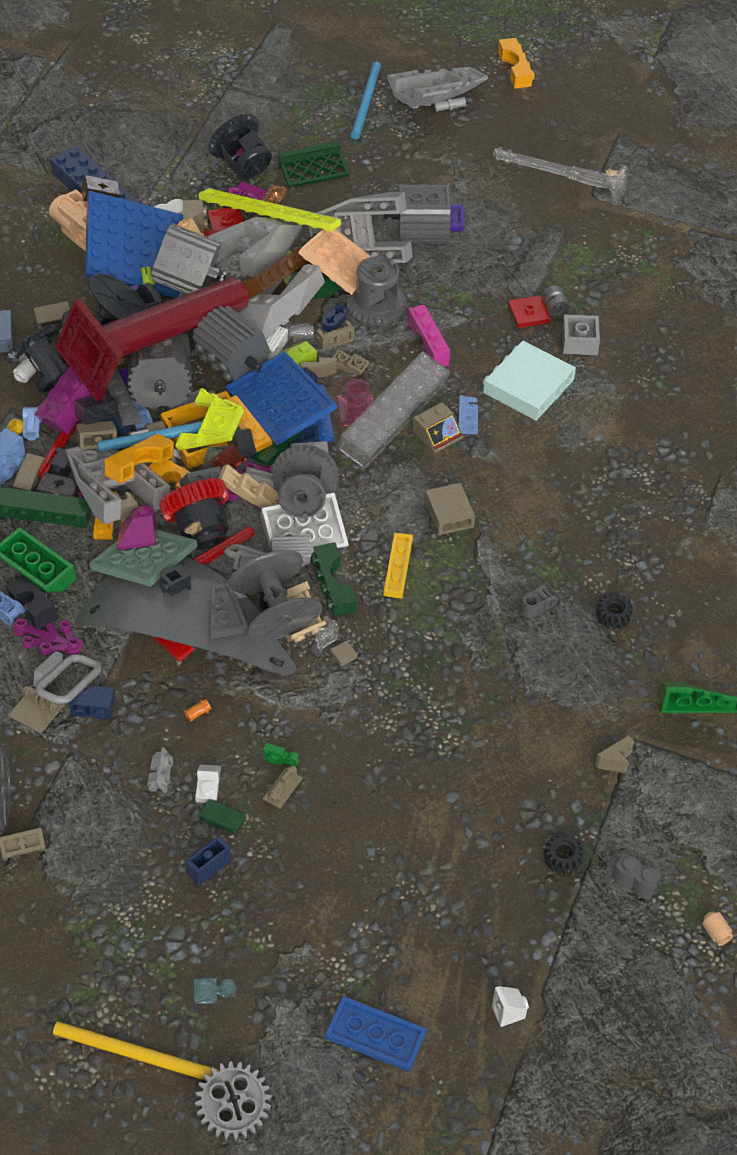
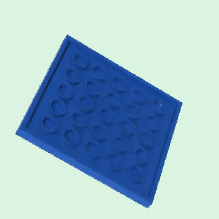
M89 191L87 194L85 277L91 278L94 274H107L121 280L130 287L141 285L143 280L140 269L145 267L146 274V267H151V271L153 270L169 226L172 223L177 225L183 220V214ZM155 282L154 287L158 290L159 294L173 298L179 297L180 291Z

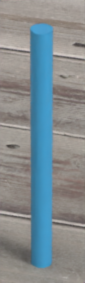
M373 62L351 132V138L354 140L360 138L381 69L379 62Z
M203 421L98 441L99 452L130 447L155 434H160L168 439L179 437L181 433L197 434Z

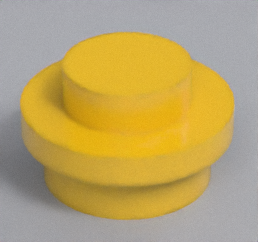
M12 419L7 429L19 435L23 432L24 422L20 419Z

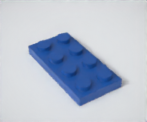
M343 996L326 1032L325 1039L411 1072L426 1036L427 1028Z

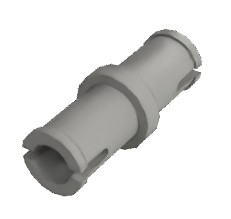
M465 97L448 98L447 100L434 103L436 112L466 107Z

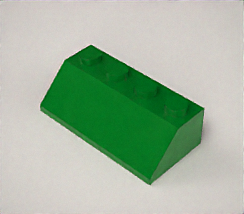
M20 527L0 543V559L46 592H63L77 580L74 566Z

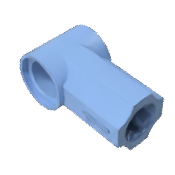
M23 407V437L30 441L39 437L40 423L42 422L34 415L38 407Z

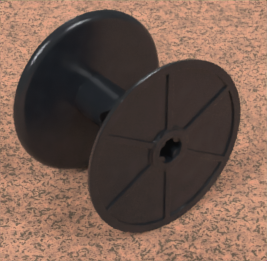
M94 274L90 278L89 288L91 294L102 307L97 309L96 315L93 314V316L99 321L101 326L115 321V319H121L148 309L143 299L121 280L107 274ZM67 310L62 316L63 326L70 310Z

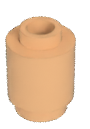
M713 911L704 916L702 925L713 942H717L721 946L733 938L732 929L720 912L715 913Z

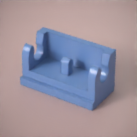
M460 395L458 426L461 433L478 434V405L469 404V402H477V398Z

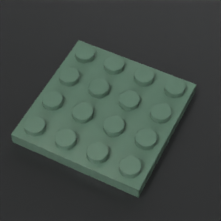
M157 530L156 545L118 550L117 540L89 564L91 570L151 587L160 579L161 573L177 565L198 546L197 541L194 539Z

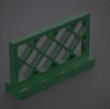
M336 141L279 152L278 165L282 169L288 188L349 177L350 172L340 150V142ZM339 157V160L336 162L331 158ZM324 160V163L321 165L315 161ZM309 163V166L306 168L300 164ZM330 163L335 166L333 169L326 167V164ZM294 166L292 171L287 169L286 167ZM312 166L318 167L319 170L315 172L310 168ZM337 167L343 169L344 172L339 173L335 170L337 169ZM297 168H298V169H300V170H303L304 173H303L302 175H300V174L296 173L295 171H296ZM322 170H324L329 174L324 176L320 173ZM309 173L314 177L309 179L305 175ZM294 176L299 180L291 182L290 178Z

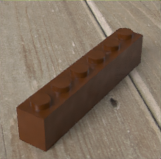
M302 247L243 282L249 299L307 264L309 261H306L298 253Z

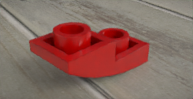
M153 636L155 642L165 648L168 654L179 662L194 650L190 645Z

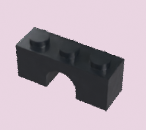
M22 576L5 585L9 597L25 607L29 621L37 629L58 619L56 612L58 607L53 599L50 600L43 589L40 590L38 585L27 577Z

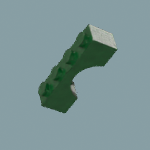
M336 542L314 546L313 555H311L312 565L317 568V579L322 582V593L327 596V608L332 610L334 617L356 612L357 603L352 586L341 584L332 577L333 573L340 569L341 556Z

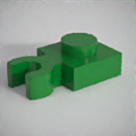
M265 743L263 760L268 763L281 766L285 763L288 766L297 767L299 760H297L299 754L285 752L283 747Z

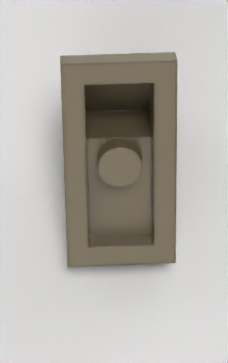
M628 735L597 754L595 766L598 769L626 773L629 765L626 758L633 751L634 740Z

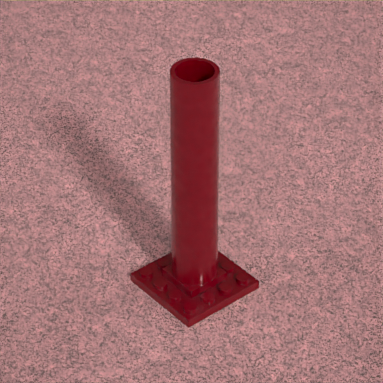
M232 277L102 326L82 300L78 299L73 302L55 348L95 400L98 401L103 398L121 357L194 330L198 327L197 324L202 322V318L207 316V313L213 312V309H219V306L223 308L229 306L237 313L243 311L248 306L249 295L243 282L238 278Z

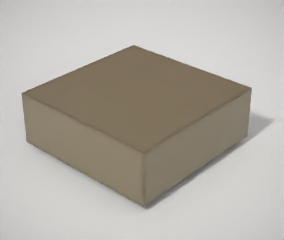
M348 641L330 649L331 655L340 666L358 658V654Z

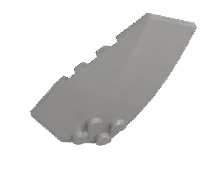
M471 67L451 68V71L446 69H439L436 72L424 70V73H418V70L387 75V79L395 98L402 103H406L411 108H418L422 105L430 106L433 103L461 95L487 80L488 76Z

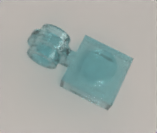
M216 978L194 979L195 1004L217 1003V994L230 998L237 991V985L231 979L221 981L219 986H217Z

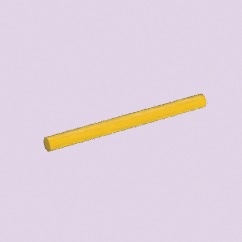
M59 1021L56 1022L53 1030V1035L201 1080H205V1074L212 1077L211 1067Z

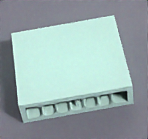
M522 341L513 348L509 356H505L503 362L499 366L497 365L490 375L485 377L483 393L537 421L572 383L576 367Z

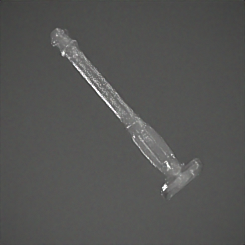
M502 147L495 148L493 152V157L496 158V161L504 160L506 164L513 162L564 175L570 180L573 179L589 185L607 188L611 191L610 202L614 205L619 203L627 187L629 168L627 165H621L616 175L610 176L594 170L575 166L568 167L512 152L511 149L503 150Z

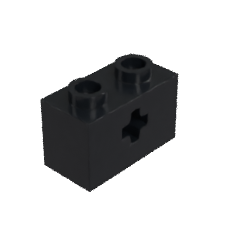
M105 393L103 398L98 401L93 396L75 400V417L85 425L118 417V400L109 393Z

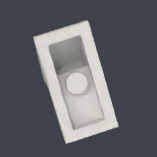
M200 764L197 770L196 802L207 803L208 799L217 802L221 766Z

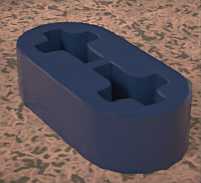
M342 305L334 306L323 317L322 328L328 332L336 330L347 318L346 307Z

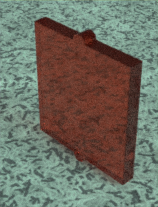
M232 444L225 450L220 451L218 455L208 462L213 468L220 466L222 470L223 466L228 464L233 469H236V467L246 461V458Z

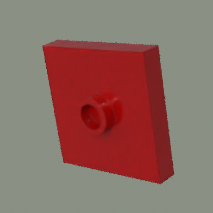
M541 295L508 301V306L517 328L546 324L551 321Z

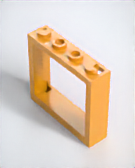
M227 391L216 394L221 399L231 398ZM195 402L161 413V420L164 421L165 428L179 426L205 417L209 407L197 406ZM179 437L170 439L174 441V447ZM227 442L217 443L189 454L186 449L178 450L180 452L179 456L182 457L181 459L187 469L234 453Z

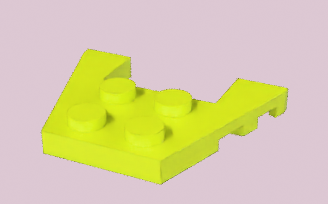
M201 388L195 403L197 406H206L209 409L198 434H180L175 445L178 450L231 441L244 410L242 406L227 399L223 400L216 394H210Z

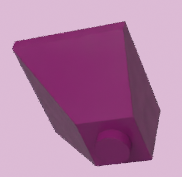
M153 506L134 508L119 526L118 550L156 545L157 522Z

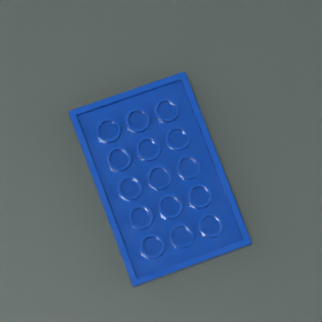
M285 351L263 363L260 372L251 370L225 386L226 391L231 397L237 395L276 446L338 408L336 403Z

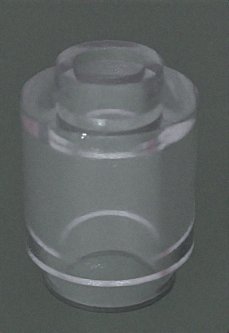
M308 323L292 324L291 328L288 329L289 338H292L293 342L314 339V327Z

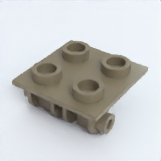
M31 685L25 686L23 689L25 696L9 713L8 717L42 734L65 704H57L43 699L36 693V688Z

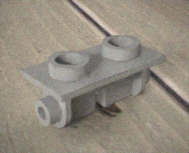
M162 747L161 752H156L152 756L150 770L156 772L149 773L147 786L150 791H156L160 788L165 794L170 783L173 758L164 747Z

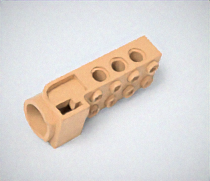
M73 190L68 194L58 196L51 203L49 214L52 219L61 225V231L86 252L87 202L83 201L82 194L78 190Z

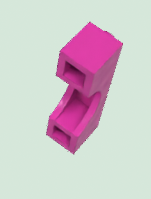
M420 305L408 308V325L413 334L419 333L422 337L426 357L431 367L437 369L448 366L450 349L426 306Z

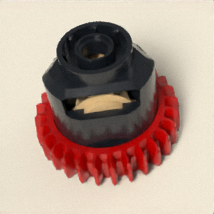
M219 478L197 480L177 488L175 491H171L170 494H167L160 501V510L165 520L173 523L176 522L181 536L196 540L198 546L195 548L196 550L211 548L226 539L225 534L229 530V525L222 504H225L228 500L229 494L223 480Z

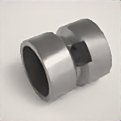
M550 286L543 291L542 299L551 317L559 318L568 313L570 306L560 286Z

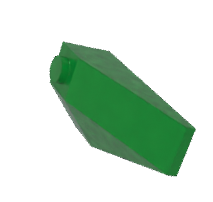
M666 681L660 684L658 695L661 713H737L736 696L684 682Z

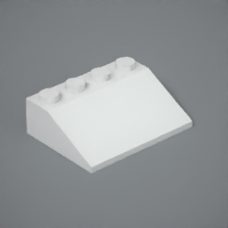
M335 493L326 494V501L322 510L309 518L293 517L286 513L280 504L261 509L260 517L269 546L271 537L310 536L311 554H313L314 546L336 542L337 548L349 546Z

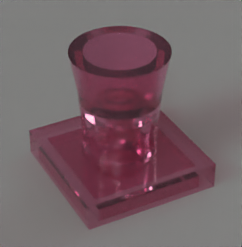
M352 379L345 385L346 395H338L340 426L376 425L373 394H369L370 386L366 381Z

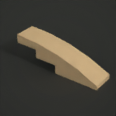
M228 464L223 466L219 479L224 481L229 490L260 508L280 504L278 492L266 482L258 483L247 473L241 475Z

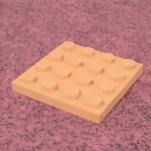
M322 229L298 252L306 261L313 265H318L321 272L351 295L356 291V269L358 264L362 260L371 257L337 229L333 231Z

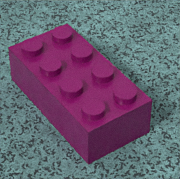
M69 366L64 375L59 378L55 387L49 392L44 402L39 405L34 415L48 428L68 435L79 420L75 417V400L92 395Z

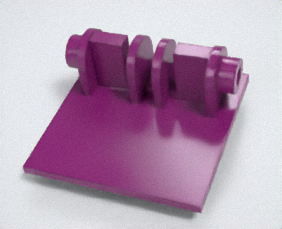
M243 181L237 187L233 186L228 189V193L262 201L270 193Z

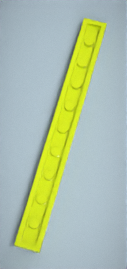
M208 188L199 193V199L207 203H217L219 206H229L232 209H242L245 212L267 215L273 219L280 218L286 222H296L298 225H309L311 228L333 231L341 225V219L215 189Z

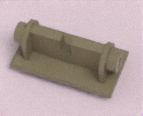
M294 766L285 768L263 797V800L281 809L303 779V777L297 775V768Z

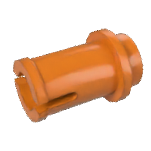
M200 699L199 703L185 710L184 713L191 722L204 713L208 714L211 706L206 699Z

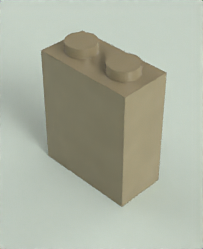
M461 483L425 491V504L438 535L474 528L475 514Z

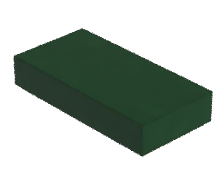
M208 799L199 814V819L237 835L246 820V814Z

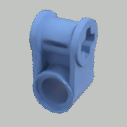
M0 591V619L5 624L12 626L14 620L19 615L25 613V609L18 601L13 600Z

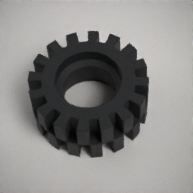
M611 592L609 596L605 594L604 597L600 598L596 612L598 621L601 620L600 624L604 625L606 623V628L613 626V629H616L617 626L619 629L623 625L627 626L631 620L633 605L630 603L631 600L629 598L626 599L625 595L620 597V593L614 595ZM617 608L622 613L613 614L609 612L607 609Z
M557 833L556 837L553 835L547 841L544 852L545 864L547 866L551 865L550 870L552 871L557 869V874L563 871V874L567 875L568 870L570 873H574L575 869L578 870L582 863L584 855L583 844H580L578 838L574 840L575 836L572 834L570 837H567L568 833H564V836H561V833ZM561 848L567 849L572 853V856L568 859L560 858L556 855V850Z

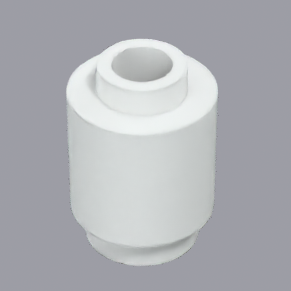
M29 359L21 361L13 370L15 379L24 383L28 382L37 372Z

